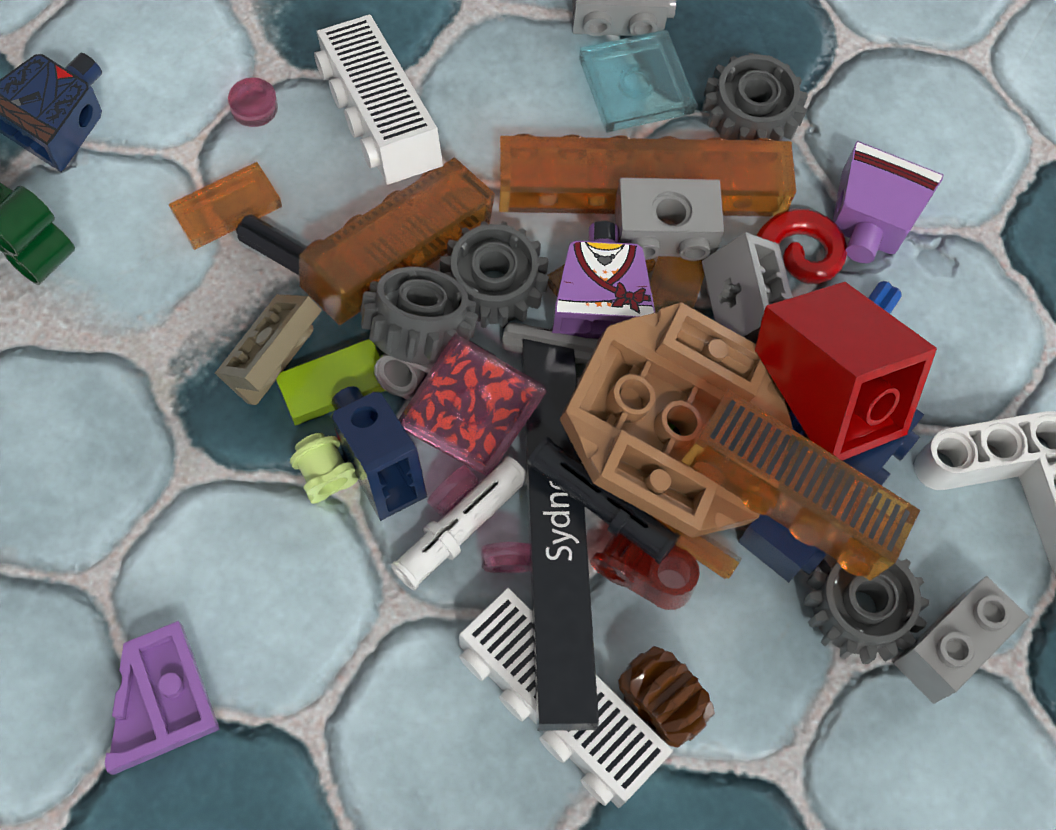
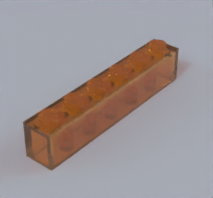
M531 134L500 136L499 212L615 214V200L620 178L720 180L723 216L773 217L777 213L787 211L796 194L791 141H773L768 138H760L753 141L726 140L720 137L699 140L678 139L672 136L647 139L630 138L623 135L610 138H594L574 134L563 137H542Z

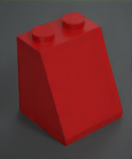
M841 282L765 306L755 347V352L821 458L827 459L826 463L829 466L832 463L835 464L908 434L937 351V347L847 282Z

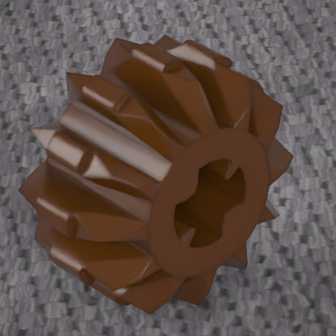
M653 646L644 654L640 653L628 664L629 666L618 679L619 690L624 695V701L669 746L678 748L686 741H691L707 726L706 723L715 714L709 693L698 682L699 678L688 670L685 663L682 664L678 661L672 652L665 651L662 648Z

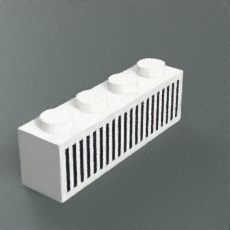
M369 14L318 30L317 35L321 51L314 52V57L319 73L323 80L331 79L329 80V86L338 109L346 107L344 114L352 136L354 138L362 137L360 144L369 168L378 167L386 184L389 185L442 167L443 162L438 128L372 16Z
M507 588L459 634V647L464 651L459 658L479 680L483 681L489 676L504 691L499 696V699L518 720L523 722L529 717L537 725L532 611ZM596 675L599 716L597 730L543 731L544 734L539 739L557 760L565 763L569 758L585 774L580 781L597 801L604 806L612 801L620 808L670 756L673 750Z

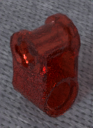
M621 534L617 538L612 535L601 553L596 552L590 560L592 567L603 577L619 586L628 588L657 607L665 610H676L685 606L691 599L700 576L699 565L695 557L687 550L675 545L659 565L655 562V559ZM627 546H629V547L627 548L626 552L624 553V555H623L622 557H620V556L622 555V553L624 552L625 548H626ZM664 570L676 571L683 576L685 586L669 588L660 581L658 574Z

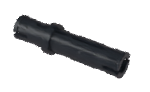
M544 438L530 455L527 465L530 468H534L566 492L571 498L578 501L609 525L608 532L616 538L620 534L655 559V562L660 565L674 548L681 535L673 532L652 515L593 484L581 462L552 442L551 438Z

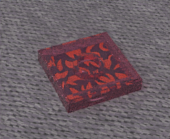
M455 333L398 420L407 433L488 476L498 465L547 393V390L543 384Z

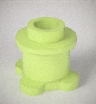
M323 433L309 435L296 444V452L290 458L291 466L294 469H299L306 481L303 488L312 504L319 503L330 495L351 487L358 481L353 464L351 462L345 463L338 451L340 441L336 436L325 437Z

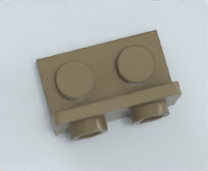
M277 294L215 374L247 404L257 405L276 381L280 372L286 368L312 334L314 328L311 324L322 309L309 296Z

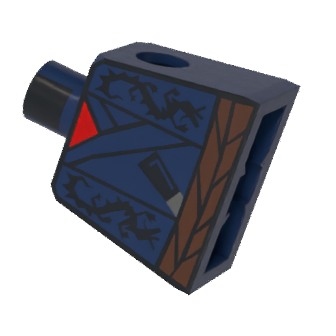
M79 53L65 68L43 54L33 55L0 79V133L59 172H62L101 118L102 110L91 87L102 75L101 68L85 53Z
M355 386L339 391L332 399V406L335 411L332 413L331 419L335 432L340 441L341 450L346 460L353 464L358 482L379 520L382 521L425 499L427 492L417 447L380 392H372L364 396L361 390Z

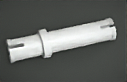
M506 456L487 477L468 492L438 522L430 521L423 528L425 535L397 561L391 564V568L398 578L415 591L419 584L447 558L453 560L461 553L460 545L485 521L491 518L523 485L527 484V473L516 460Z

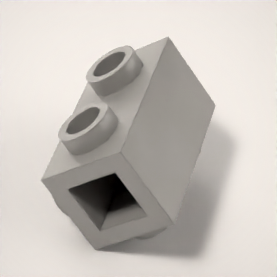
M572 0L573 34H589L591 36L621 35L639 38L650 36L663 37L667 18H674L676 0Z

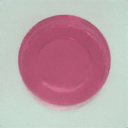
M246 78L234 84L229 91V107L233 118L238 123L248 127H259L269 123L275 117L278 110V102L273 86L267 81L260 78Z
M463 465L434 490L427 499V503L440 516H445L468 492L478 485L479 478L466 465Z
M500 542L484 545L481 547V568L491 573H521L530 571V545L523 542Z

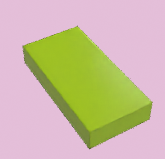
M370 339L280 372L276 382L295 426L335 411L332 406V399L344 388L358 387L364 396L372 392L381 393L386 391L378 383L375 376V365L380 356Z

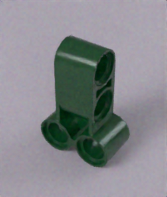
M0 183V252L4 254L11 265L34 284L40 285L75 251V246L52 223L55 220L53 213L34 193L23 186H18L11 190Z

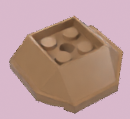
M682 302L662 308L657 313L631 318L608 326L600 336L559 419L593 484L690 537L749 525L759 518L785 449L770 475L766 473V470L785 435L791 436L793 427L786 401L755 352L756 344ZM731 400L735 401L736 404L715 440L712 439L710 436ZM740 406L745 407L723 446L719 443ZM751 411L754 413V416L735 449L731 451L728 448ZM759 417L764 419L743 457L739 456L738 453ZM667 422L676 426L681 435L673 432ZM770 423L773 426L752 463L748 462L749 455L766 425ZM778 428L782 432L760 469L756 465Z

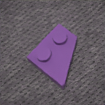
M179 621L123 643L119 669L122 680L121 686L115 694L112 717L115 718L111 750L110 753H106L105 767L107 773L111 775L120 773L220 730L186 633Z

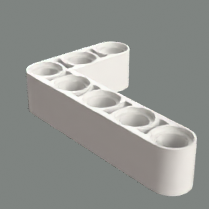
M1056 412L1033 413L953 427L938 432L916 456L914 469L919 481L926 487L934 490H947L1019 477L1056 580V488L1054 486L1056 484ZM1037 437L1042 438L1047 443L1049 448L1044 447L1039 442ZM987 444L994 446L1001 454V458L990 452ZM937 453L946 455L953 463V467L945 465L939 459Z

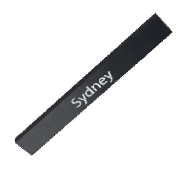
M541 329L546 331H552V329ZM523 339L522 377L536 386L524 405L537 731L597 730L599 716L585 507L534 468H530L527 465V461L534 449L546 437L551 438L552 442L582 463L559 420L576 387L574 349Z

